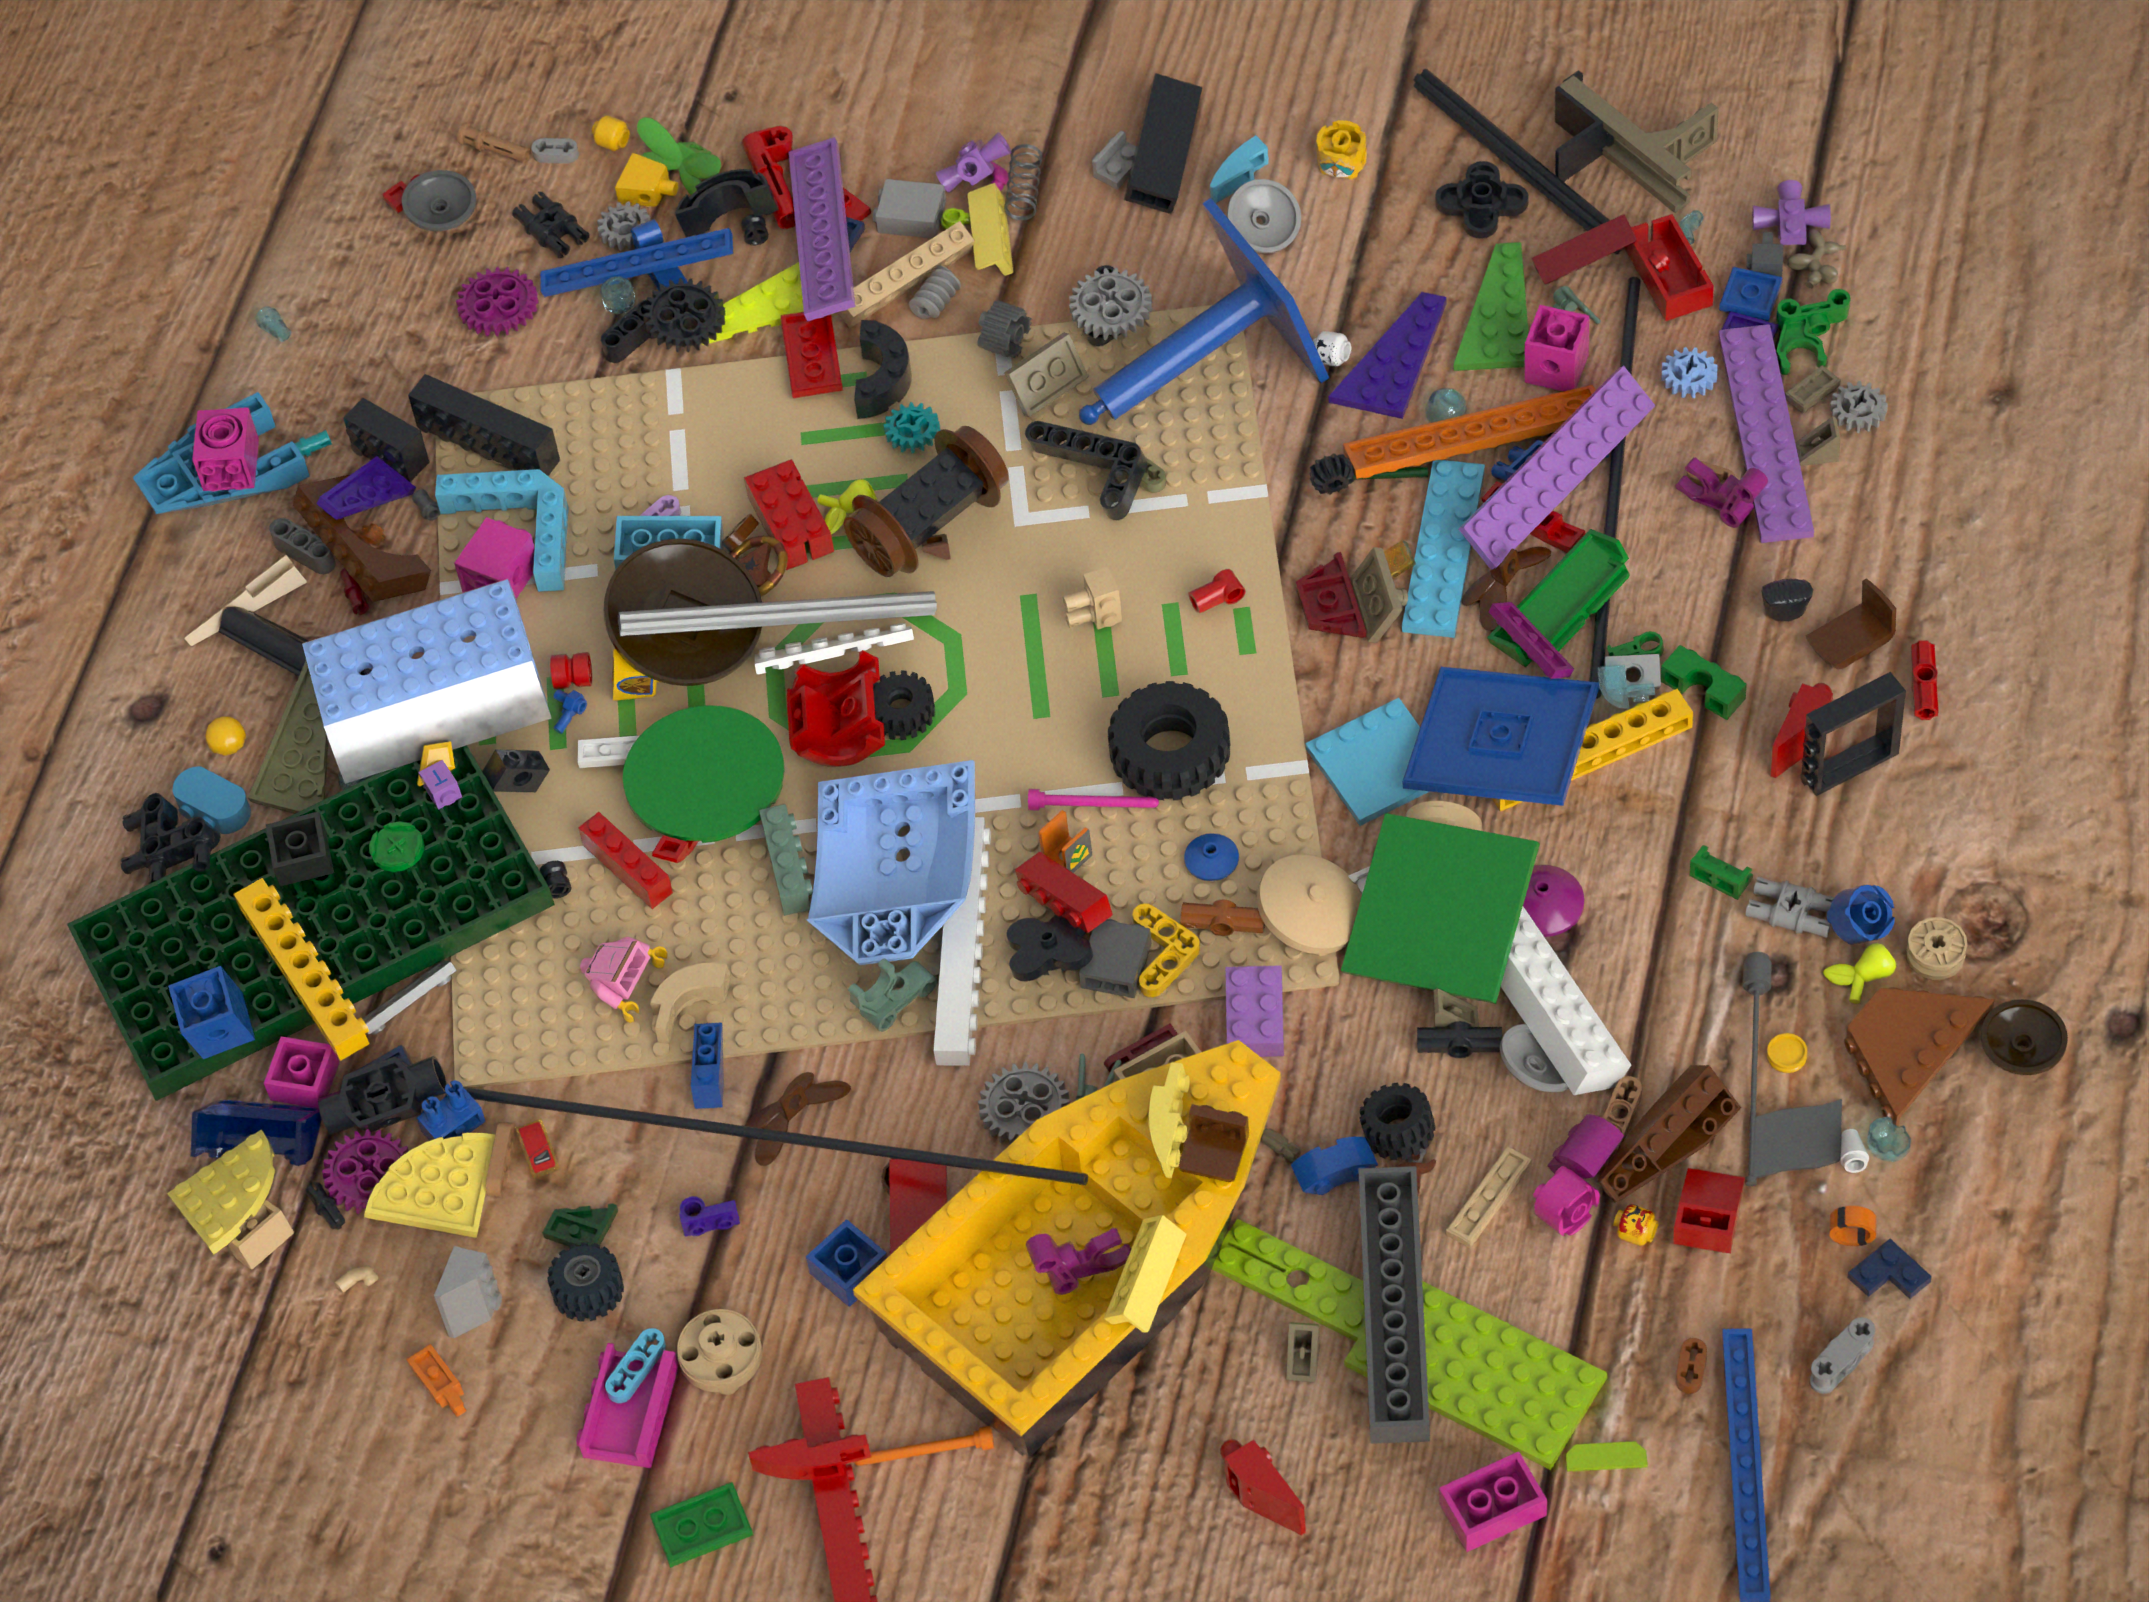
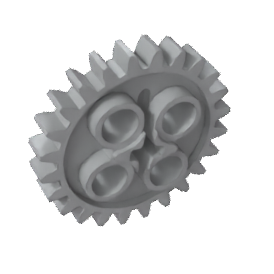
M1104 268V274H1100L1095 270V277L1092 278L1086 274V282L1078 281V288H1073V295L1069 297V307L1073 322L1077 321L1078 329L1084 327L1085 334L1093 331L1094 338H1097L1099 334H1103L1104 340L1109 335H1113V338L1117 340L1118 334L1121 333L1124 337H1127L1128 330L1136 333V325L1143 327L1144 320H1149V312L1152 311V296L1149 293V286H1144V279L1137 280L1136 273L1129 277L1128 270L1126 269L1122 274H1119L1118 268H1115L1113 273H1109L1108 269Z
M1024 1062L1022 1069H1018L1015 1063L1012 1064V1071L1010 1072L1004 1067L1001 1068V1077L993 1073V1083L985 1082L986 1090L980 1091L981 1100L978 1101L980 1120H983L984 1128L990 1130L991 1137L998 1135L1000 1143L1008 1138L1010 1144L1035 1122L1029 1121L1030 1119H1039L1070 1104L1068 1090H1065V1082L1059 1081L1057 1073L1050 1075L1048 1067L1039 1071L1037 1063L1032 1069H1028L1027 1062ZM1012 1089H1020V1090L1015 1091V1092L1010 1091V1090H1012ZM1039 1095H1047L1042 1098L1037 1097ZM1005 1112H1011L1009 1115H1002Z

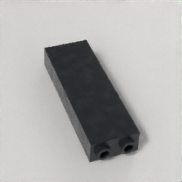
M1155 73L1148 92L1124 196L1125 201L1172 214L1179 195L1202 87Z

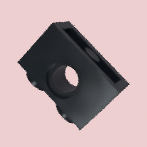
M495 749L482 770L494 792L535 793L550 771L540 751Z

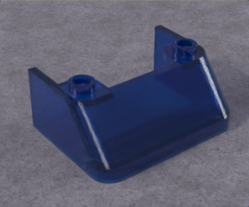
M234 1100L214 1101L192 1112L190 1157H197L203 1153H208V1157L220 1158L225 1152L232 1150L249 1136L262 1130L270 1142L274 1154L284 1155V1158L289 1159L290 1164L294 1166L305 1165L313 1158L322 1123L319 1108Z

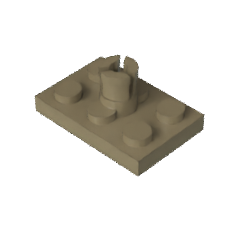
M1065 332L1004 372L1022 413L1026 417H1031L1089 377L1070 334Z
M1373 547L1350 577V582L1364 622L1367 641L1377 643L1400 615L1404 606H1406L1408 593L1404 588H1395L1383 548Z

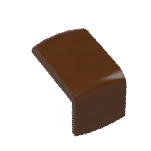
M1866 578L1862 581V603L1807 634L1806 639L1813 650L1826 663L1838 670L1843 669L1883 646L1893 638L1896 631L1897 608L1876 585Z

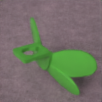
M643 117L638 121V134L653 151L646 152L641 156L664 164L668 171L678 169L682 183L689 194L692 195L697 191L695 186L702 182L701 179H708L719 174L721 161L717 156L711 154L709 150L695 142L676 143L671 134L652 118Z

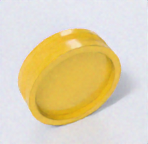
M1790 1033L1775 1036L1771 1039L1767 1048L1769 1064L1775 1070L1783 1073H1792L1800 1070L1807 1060L1806 1043L1799 1036Z

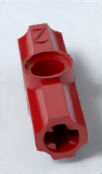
M1919 640L1911 645V688L1914 699V716L1919 717L1921 720H1931L1933 717L1938 716L1939 713L1935 644H1931L1928 640Z

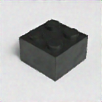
M319 812L266 824L272 866L280 886L334 873L327 832Z

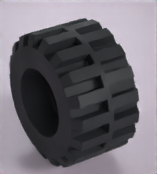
M1392 1083V1086L1387 1087L1383 1085L1380 1087L1381 1090L1372 1091L1370 1093L1371 1097L1365 1098L1363 1101L1364 1106L1360 1107L1359 1111L1364 1136L1372 1152L1375 1154L1379 1153V1156L1384 1159L1390 1156L1391 1160H1397L1398 1157H1402L1404 1160L1409 1159L1411 1154H1414V1156L1420 1154L1419 1150L1421 1148L1426 1149L1429 1146L1428 1141H1432L1434 1138L1433 1131H1435L1436 1126L1425 1093H1421L1420 1089L1416 1086L1411 1088L1408 1083H1403L1402 1086L1398 1083ZM1406 1118V1120H1404L1401 1123L1389 1124L1393 1120Z

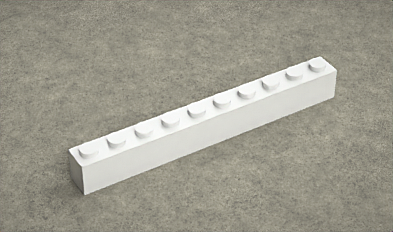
M975 817L973 863L966 900L943 924L934 1040L936 1065L970 1066V1056L976 1053V1039L972 1038V1031H977L978 1018L977 1014H974V1007H979V990H975L976 983L981 982V967H977V960H982L983 946L982 943H979V937H984V920H980L981 913H986V897H982V890H987L988 877L987 874H984V867H989V851H985L986 845L991 843V829L986 828L984 817Z

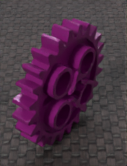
M496 267L495 272L492 273L487 268L485 275L477 272L478 278L469 277L470 285L462 284L463 291L458 292L459 299L456 300L462 323L467 324L469 330L475 328L476 334L484 330L487 337L491 332H495L496 337H498L500 331H504L506 335H509V329L511 328L518 331V324L526 326L525 318L533 319L532 312L537 311L536 304L539 303L536 286L533 285L532 279L528 280L526 273L520 275L518 269L510 273L509 267H506L504 272H500V268Z
M366 1129L365 1136H360L358 1131H355L354 1139L351 1140L345 1135V1144L335 1142L336 1151L328 1150L329 1159L323 1161L325 1169L322 1170L323 1179H325L324 1187L328 1189L329 1197H335L337 1206L345 1202L346 1211H349L354 1206L356 1207V1213L360 1214L362 1209L366 1208L373 1191H365L364 1189L374 1188L387 1173L383 1171L389 1169L395 1161L409 1152L408 1146L402 1147L400 1138L392 1142L391 1133L383 1138L381 1137V1130H378L375 1136H371L369 1129ZM366 1153H373L371 1156H363ZM347 1171H352V1172H354V1173L349 1174V1175L343 1174V1173H345V1172H347Z

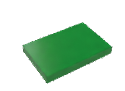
M733 1482L650 1514L670 1568L753 1536V1531Z

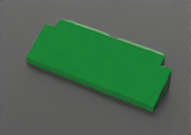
M1590 529L1516 607L1559 652L1584 626L1585 620L1591 614L1597 612L1629 578L1630 573L1624 564L1629 557L1618 539ZM1498 625L1487 637L1493 646L1525 668L1532 662L1523 648L1512 640V637L1503 627Z

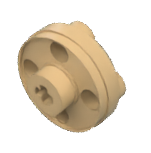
M1448 801L1418 803L1412 806L1405 816L1482 831V822L1476 813L1467 807Z
M715 1309L701 1313L687 1323L679 1336L677 1357L683 1375L692 1385L705 1391L731 1395L740 1386L748 1382L758 1370L762 1359V1345L757 1330L745 1316L732 1310ZM745 1343H753L752 1345L747 1347L743 1346ZM691 1357H696L693 1361H686ZM723 1375H731L729 1378L721 1379Z

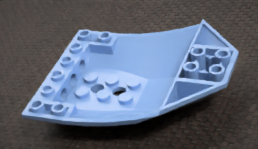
M974 760L818 782L817 856L809 917L806 920L857 964H875L884 958L889 962L913 959L966 900L971 881L975 834ZM910 826V831L906 836H898V832L902 827ZM901 849L910 850L909 858L903 862L897 861V853Z

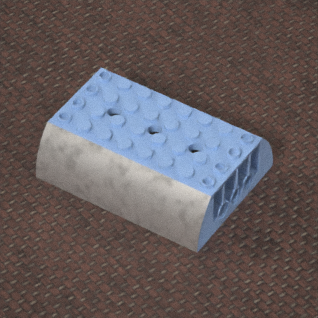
M509 579L302 644L323 725L345 784L419 761L422 757L424 745L451 741L453 750L551 719L525 627ZM468 636L476 637L472 642H463ZM415 653H424V655L421 658L412 659V656ZM367 668L372 669V671L369 674L360 675L362 670Z

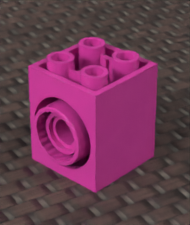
M1539 305L1525 341V383L1560 391L1577 388L1589 356L1590 315Z
M249 408L197 411L193 462L203 491L255 488L259 438Z
M486 517L454 562L462 593L509 579L517 599L533 575L535 547L531 534L524 529L508 526L503 521H495Z

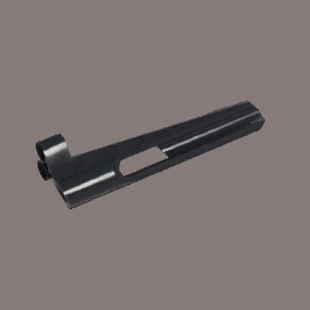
M227 607L223 611L219 633L297 676L300 675L306 661L302 644L308 642V640L244 608ZM369 668L364 669L360 675H367L372 670Z

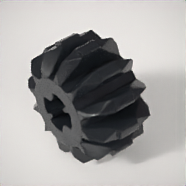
M1333 453L1328 457L1324 455L1323 459L1315 460V464L1310 467L1311 472L1309 474L1312 486L1320 494L1328 493L1331 495L1333 492H1340L1341 489L1349 488L1348 484L1354 482V468L1349 458H1346L1344 454L1336 455Z

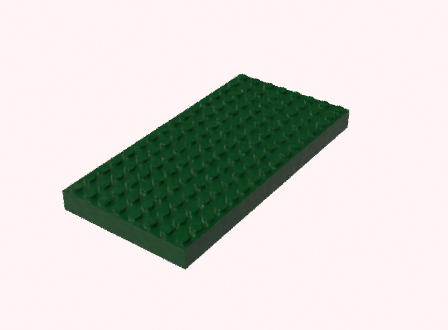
M467 745L452 750L455 768L450 772L457 781L462 797L450 805L438 809L424 786L417 785L421 760L378 773L283 819L286 820L315 812L320 813L328 837L334 871L332 874L280 886L273 870L267 830L264 828L210 854V869L208 870L205 868L203 872L196 871L192 863L67 924L155 1101L278 1042L281 1036L288 1037L315 1023L240 910L234 897V893L261 878L264 879L268 887L271 885L275 887L281 898L278 902L280 905L284 903L287 905L293 916L290 920L293 924L299 923L305 933L304 941L306 943L311 941L318 953L316 959L318 962L321 960L325 962L331 973L328 977L331 981L337 980L343 990L342 998L344 1000L349 998L352 1004L555 905L546 881ZM401 821L412 824L421 833L424 840V852L421 859L414 866L398 872L385 871L376 866L369 851V843L373 834L377 830L379 832L384 829L383 826L388 823ZM221 966L243 993L255 1040L203 1059L181 1034L169 985Z

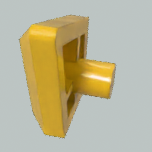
M451 741L424 745L419 772L442 759L450 771L453 770L455 764ZM418 775V786L423 785L420 775Z

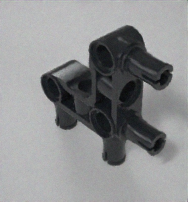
M153 793L145 799L141 809L123 816L122 823L124 828L131 832L141 827L139 852L121 858V869L125 874H131L144 867L148 868V884L165 877L167 868L194 858V870L203 872L205 868L207 870L210 869V854L220 841V833L202 817H195L175 828L178 824L177 808L159 793Z

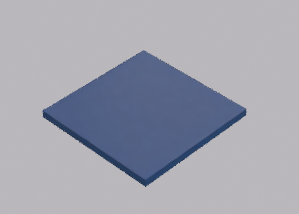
M1440 667L1402 781L1403 789L1563 806L1599 690L1598 682Z

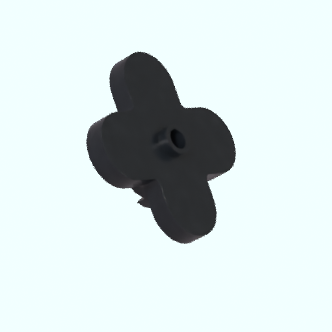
M1479 161L1468 167L1466 179L1463 182L1460 180L1459 183H1449L1441 186L1436 191L1435 204L1436 208L1445 215L1464 216V229L1467 234L1481 239L1490 237L1497 231L1498 218L1500 216H1517L1522 214L1528 208L1529 195L1524 187L1518 184H1506L1504 180L1501 181L1500 172L1496 165L1487 161Z
M1056 914L1048 922L1035 918H1024L1014 922L1006 933L1010 947L1017 951L1009 962L1013 977L1019 981H1032L1042 975H1049L1048 971L1061 968L1063 972L1083 968L1093 958L1090 942L1082 937L1086 932L1079 927H1073L1067 919Z

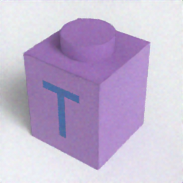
M443 759L419 772L425 790L438 809L450 805L462 797L457 781Z

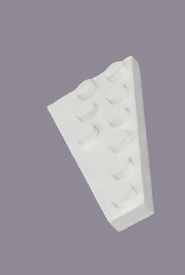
M905 623L891 625L890 630L881 632L879 628L864 630V635L854 636L851 632L837 635V640L827 641V637L811 640L812 644L801 646V642L786 644L785 649L776 651L775 647L759 649V654H755L756 673H766L765 667L769 666L779 670L789 668V666L794 665L793 661L798 660L799 664H806L845 655V649L851 648V651L860 652L871 648L872 644L887 646L914 640L912 627H906Z

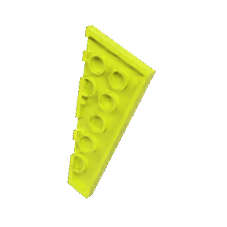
M799 262L724 303L725 325H722V333H716L717 340L709 338V343L732 338L735 333L748 331V333L756 332L758 327L766 325L771 327L782 325L780 315L804 312Z

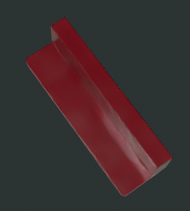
M1625 214L1533 257L1532 261L1543 283L1547 285L1635 243L1637 239Z

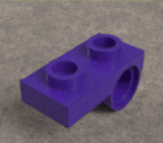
M691 1196L684 1199L680 1204L679 1216L685 1237L691 1235L700 1236L708 1231L728 1229L733 1225L740 1224L735 1200L705 1207V1203L701 1198ZM693 1213H699L696 1216H690Z

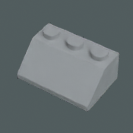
M456 1246L453 1247L434 1294L446 1331L451 1338H456L490 1321L494 1311L499 1309L502 1301V1294L499 1292L497 1280L494 1278L487 1254Z

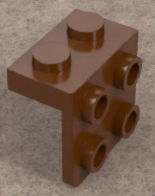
M1192 1104L1189 1111L1190 1130L1180 1158V1171L1225 1182H1233L1249 1137L1248 1116H1243L1235 1111L1225 1112L1216 1110L1208 1105L1198 1106Z

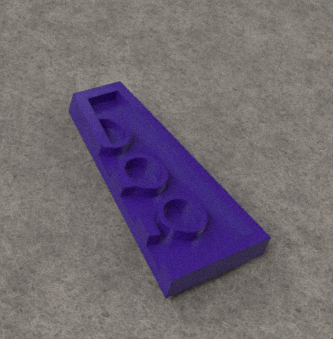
M376 456L320 496L317 505L337 520L412 495L416 487Z

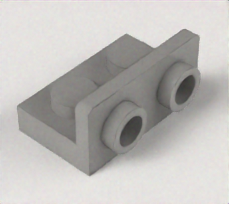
M1121 130L1115 137H1112L1104 149L1096 153L1092 160L1094 178L1117 190L1129 178L1136 146L1126 141V133Z

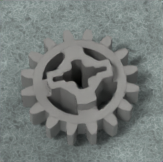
M628 201L625 206H622L620 202L617 203L616 208L608 206L609 212H601L602 219L597 220L599 237L602 238L604 244L609 243L610 248L618 245L619 250H622L624 246H627L629 250L632 249L631 228L639 225L637 221L642 224L651 220L650 215L647 214L646 208L640 209L638 203L633 207Z
M1858 381L1857 386H1853L1848 382L1846 389L1840 386L1838 387V393H1833L1830 411H1832V416L1838 419V426L1846 425V431L1856 428V432L1860 433L1861 428H1865L1867 432H1870L1871 425L1878 428L1880 421L1885 420L1888 403H1886V395H1880L1879 387L1873 390L1871 389V383L1862 386L1861 381Z

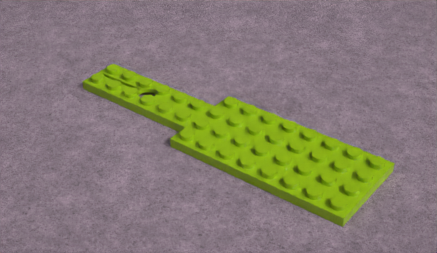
M1237 1219L1223 1240L1212 1270L1355 1341V1345L1344 1360V1366L1368 1378L1363 1281ZM1296 1270L1305 1272L1309 1276V1281L1306 1285H1299L1294 1288L1287 1283V1276L1291 1272ZM1422 1281L1429 1409L1514 1452L1519 1451L1521 1456L1551 1470L1606 1381L1607 1372Z

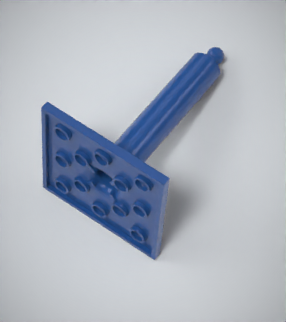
M1212 198L1205 201L1203 206L1241 286L1096 386L1093 391L1099 401L1093 405L1083 406L1079 412V419L1085 425L1096 423L1099 415L1105 411L1108 412L1113 420H1116L1264 316L1268 318L1320 383L1329 378L1293 296Z

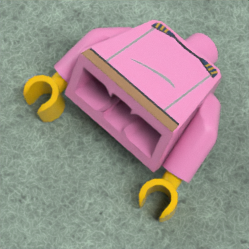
M625 937L615 942L600 944L592 958H584L581 961L580 968L589 980L592 991L615 1010L617 1007L621 1009L624 1020L632 1023L634 1018L627 1012L633 1010L639 1014L638 1005L633 1001L625 1003L622 1000L629 999L650 957L654 967L663 968L665 966L664 959H667V950L662 946L651 949L650 945L631 937Z

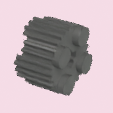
M996 300L988 312L983 311L981 313L979 325L982 329L977 346L1005 357L1016 358L1023 348L1019 346L1024 338L1023 335L1025 333L1029 334L1031 330L1030 325L1032 323L1030 321L1032 318L1026 316L1023 308Z

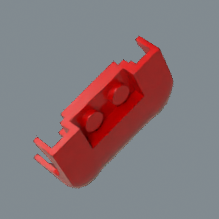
M862 650L859 652L857 663L844 671L822 672L805 664L800 665L794 671L797 676L793 682L792 689H787L786 698L790 747L798 756L827 767L850 766L863 761L885 746L884 723L875 719L873 684L880 680L878 657Z

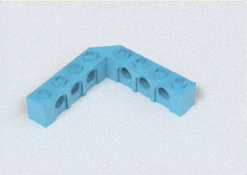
M540 469L437 475L435 496L440 514H454L456 511L472 510L482 512V510L491 509L507 511L509 508L537 509L533 568L538 592L564 590L569 507L563 487Z

